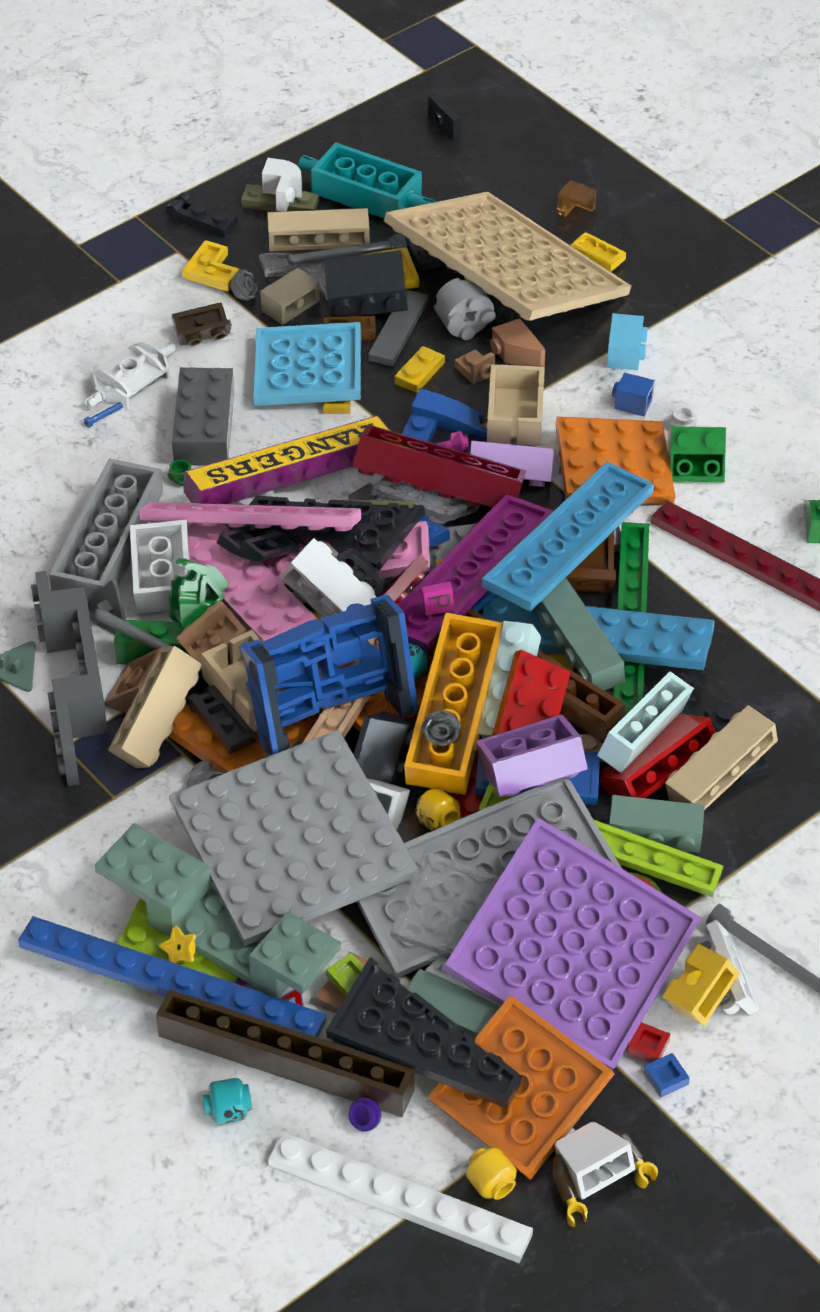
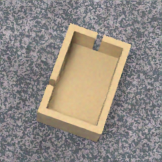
M491 364L487 442L511 444V441H517L516 445L541 446L544 367Z
M250 630L229 640L231 664L229 666L228 648L225 643L201 653L202 677L209 686L215 685L255 732L257 731L252 699L246 688L248 677L244 659L239 651V646L244 642H252L257 639L262 642L255 632ZM290 687L275 689V691L279 693Z

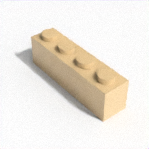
M368 208L268 212L269 251L335 249L370 243Z
M176 646L160 648L108 751L136 769L153 765L160 755L159 748L163 740L172 732V723L176 715L182 711L186 704L185 697L189 689L198 681V672L202 664Z
M749 705L741 712L736 713L720 732L712 735L709 742L700 751L694 752L684 766L669 776L665 782L669 800L705 805V810L778 741L775 723Z

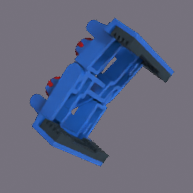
M388 594L370 599L371 604L369 605L351 604L347 607V611L321 617L320 621H307L263 642L257 639L252 642H244L239 646L240 655L245 662L248 677L246 688L252 699L260 746L268 756L290 749L288 734L285 733L283 727L318 713L319 708H330L384 691L387 701H390V704L398 711L399 715L401 714L402 718L419 712L405 614ZM378 637L379 650L367 640ZM357 659L359 660L358 664L347 666L340 669L338 668V666L355 661ZM318 661H319V665H320L322 668H319V669H318V665H317V662H318ZM290 687L279 693L275 691V689Z

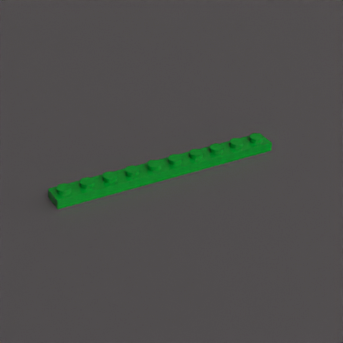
M622 522L617 610L646 613L650 524ZM624 661L625 682L613 687L614 697L625 703L626 715L643 699V663Z

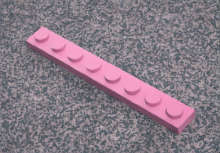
M149 502L139 509L140 521H150V523L187 520V525L199 522L207 527L216 526L219 523H228L229 527L255 524L256 528L281 525L282 529L308 526L309 530L335 527L336 531H348L361 520V509Z

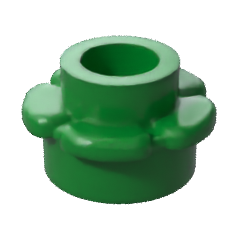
M183 459L173 461L169 466V473L167 474L169 480L176 484H184L185 471L191 470L190 462Z

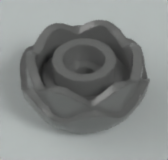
M241 269L234 274L231 279V288L237 298L249 301L255 297L257 285L253 282V274L245 269Z
M437 710L430 713L422 724V732L425 734L426 739L440 746L453 743L461 731V725L457 717L446 710Z

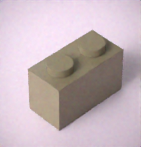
M296 268L260 291L261 311L281 325L287 323L320 302L319 281L300 268Z

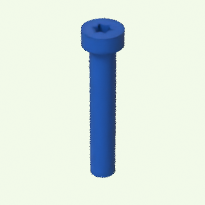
M119 402L92 417L87 416L83 419L84 424L88 428L92 427L93 423L122 409L123 404Z

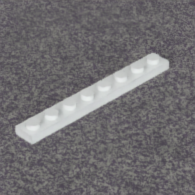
M282 1132L268 1158L269 1166L517 1263H520L532 1237L533 1228L285 1132Z

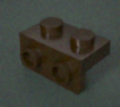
M222 302L174 313L171 317L180 346L187 344L188 346H195L203 340L211 338L213 340L223 339L230 334L232 326L231 320H227Z

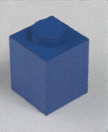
M624 372L620 382L616 381L613 386L614 409L645 417L653 400L655 380Z

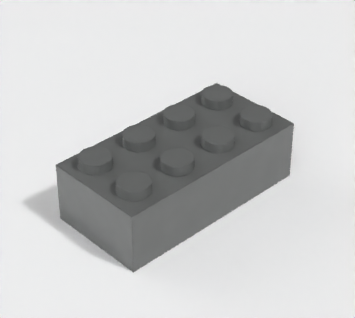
M180 367L172 435L173 461L183 459L190 462L191 465L205 466L229 459L235 393L233 368Z

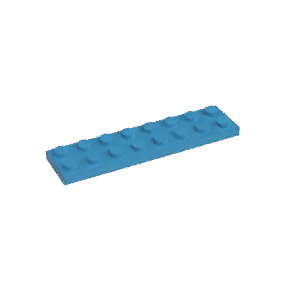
M606 462L482 578L481 587L531 611L653 493L654 483L610 462Z
M502 597L492 599L485 606L482 614L485 618L501 623L510 621L533 624L541 636L538 650L545 653L564 655L562 647L558 648L555 645L550 629L543 627L537 610L528 611ZM586 606L623 661L704 670L714 632V620Z

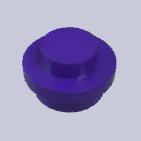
M368 1097L359 1098L350 1106L349 1121L360 1131L373 1130L381 1121V1109L373 1099Z

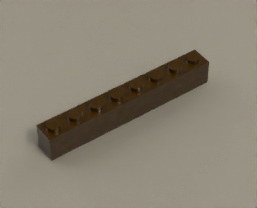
M169 989L156 1013L158 1036L351 1101L368 1097L377 1102L381 1111L402 1118L414 1093L415 1069L171 989Z

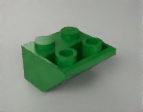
M669 427L668 456L673 481L725 482L726 427Z

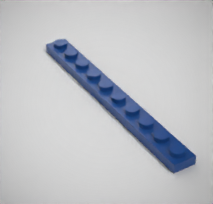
M32 916L18 939L19 948L164 997L169 989L315 1037H319L326 1023L325 1013Z

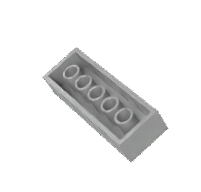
M111 458L108 459L49 573L51 591L85 586L88 603L109 581L116 580L117 584L119 583L131 559L130 525L148 524L149 521H140L139 509L149 502H159L163 494L161 469Z

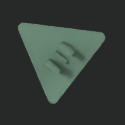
M29 641L0 654V681L26 692L32 691L36 648L34 641Z

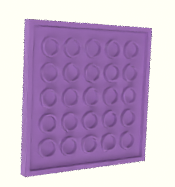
M537 818L445 963L443 970L501 1006L510 995L514 996L600 1062L609 1066L613 1071L702 917L542 819Z

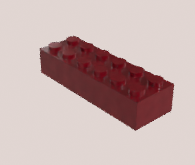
M369 424L360 435L352 467L358 468L359 473L374 476V473L385 476L384 479L392 483L400 484L403 481L412 484L411 487L419 491L430 489L437 491L438 495L443 498L454 499V497L465 499V503L471 506L480 507L482 504L492 508L506 494L516 498L519 497L526 473L524 469Z

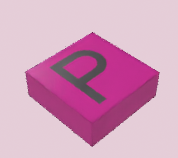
M450 581L421 587L423 609L426 616L454 610L453 589Z

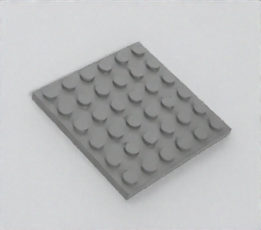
M339 730L169 795L170 803L201 862L210 866L211 883L244 947L264 939L287 911L304 921H309L419 876V869Z

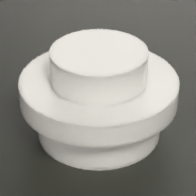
M687 406L675 408L670 415V424L672 426L695 427L697 422L693 409Z

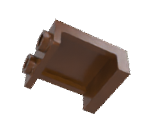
M614 531L566 576V579L575 591L613 592L616 581V570H614Z

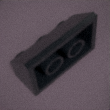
M401 250L324 259L327 298L331 319L408 310V290Z

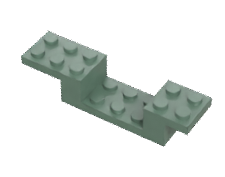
M135 823L95 863L96 873L146 902L149 925L171 937L174 926H178L184 935L195 934L196 953L265 994L279 998L289 986L303 994L341 949L340 941L288 911L264 939L244 947L217 892L211 889L210 866Z

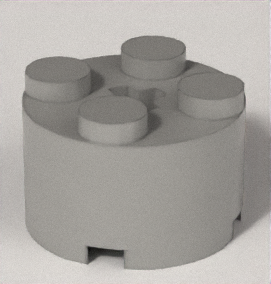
M459 278L453 279L446 283L436 295L438 299L436 305L434 304L436 313L447 330L456 337H462L463 340L472 339L476 333L495 319L496 314L492 301L482 288L467 280L460 281Z

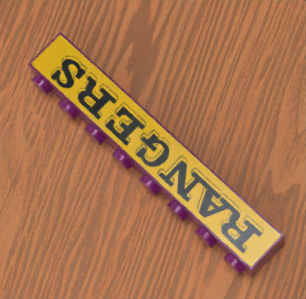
M376 415L185 471L183 493L191 503L230 504L350 468L353 465L360 435L368 424L386 430L390 429Z

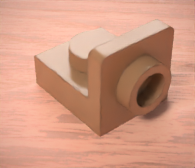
M476 349L455 359V368L473 384L489 378L491 364L495 365V355L492 352L483 356Z

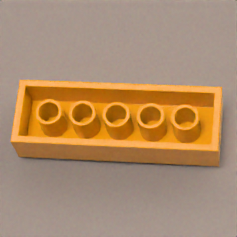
M445 613L404 765L406 784L466 794L477 751L476 741L480 739L479 731L503 623ZM437 710H446L453 713L461 725V731L457 739L446 746L429 742L422 732L424 719L430 713Z

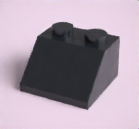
M385 711L364 717L354 757L367 779L392 783L405 776L404 765L416 722Z

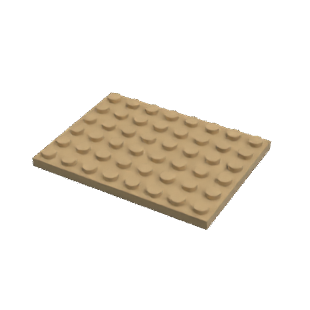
M489 192L386 212L384 222L393 227L395 232L408 237L413 244L421 246L428 251L429 255L446 263L448 268L458 271L467 281L480 286L485 293L499 299L504 306L512 308L525 320H534L629 295L631 285Z

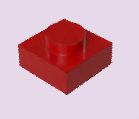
M641 1022L628 1045L627 1054L649 1063L662 1058L670 1042L671 1033Z

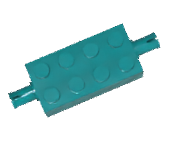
M336 142L320 160L303 155L299 161V169L311 173L312 193L356 209L368 208V213L384 219L386 212L436 202L435 199L422 196V172Z

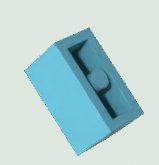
M613 313L607 368L638 371L639 360L645 359L646 345L641 344V342H647L648 327H643L644 316Z

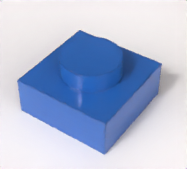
M673 1053L644 1065L643 1073L660 1098L689 1085L690 1077Z

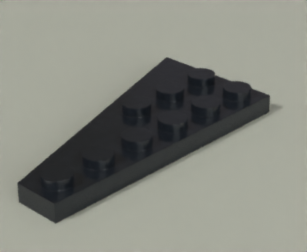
M369 957L326 1029V1038L364 1053L413 1068L417 1074L506 1109L509 1108L522 1083V1076L494 1053H487L475 1043V1039L467 1032L463 1034L454 1027L453 1021L416 992L411 993L402 986L400 979L392 973L388 975L378 967V962L372 957Z

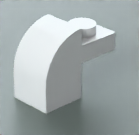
M267 158L262 171L263 193L276 194V211L286 212L289 203H293L295 197L302 198L301 171L297 165L290 161Z

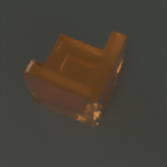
M570 180L558 193L557 213L566 216L575 206L592 212L596 207L597 190Z

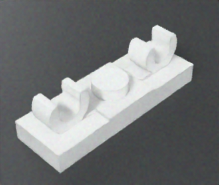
M714 920L707 924L710 936L701 937L697 943L706 948L711 946L710 950L727 958L740 972L722 999L724 1001L731 997L730 1002L722 1006L723 1010L730 1015L736 1013L742 1007L750 1015L759 1010L730 933L717 920Z

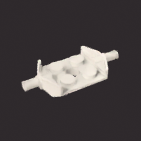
M144 342L134 343L90 372L95 393L84 399L85 406L92 409V407L103 401L110 404L121 402L125 407L130 406L129 397L164 373L167 379L170 378L166 357L176 351L175 345L168 342V344L159 349Z

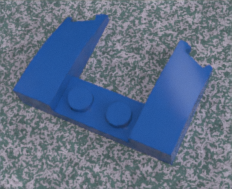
M419 389L412 404L411 416L402 434L430 442L438 427L455 432L461 431L464 434L486 439L487 428L481 427L480 421H484V415L481 412L444 395Z

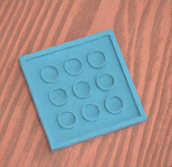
M360 322L256 328L254 406L361 400Z

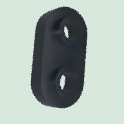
M344 549L335 557L339 562L342 561L346 563V559H352L354 566H350V568L353 570V575L360 582L363 581L367 584L368 578L373 579L376 582V586L371 587L376 597L383 592L386 585L383 574L358 551Z

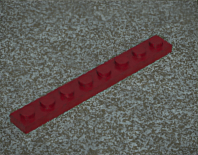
M668 500L652 515L651 524L820 611V578Z

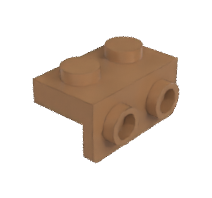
M218 601L215 605L210 606L193 624L187 626L176 640L192 658L202 664L201 653L223 643L227 645L228 653H230L229 640L248 631L222 601Z

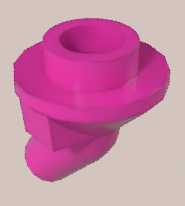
M461 431L451 433L449 441L436 443L462 452H468L469 450L468 438L463 436Z

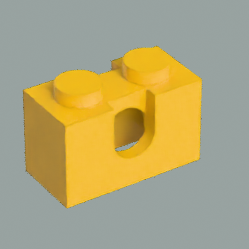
M698 944L694 951L686 958L683 974L679 979L675 978L669 983L662 997L676 1011L705 1026L740 972L727 958Z

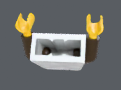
M590 1122L578 1130L571 1128L565 1137L555 1143L556 1156L552 1160V1177L562 1202L566 1201L568 1205L566 1220L571 1227H575V1221L571 1215L573 1212L581 1213L585 1223L588 1214L587 1207L581 1202H577L575 1197L579 1196L583 1200L636 1169L635 1182L643 1189L648 1185V1179L643 1174L649 1175L654 1182L658 1175V1169L653 1163L643 1162L641 1159L644 1157L626 1132L606 1129L596 1122Z

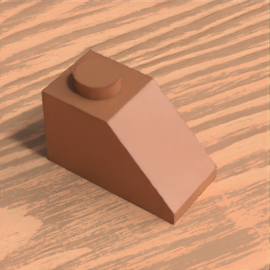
M520 318L493 327L490 346L493 353L498 354L504 363L516 366L545 367V348Z

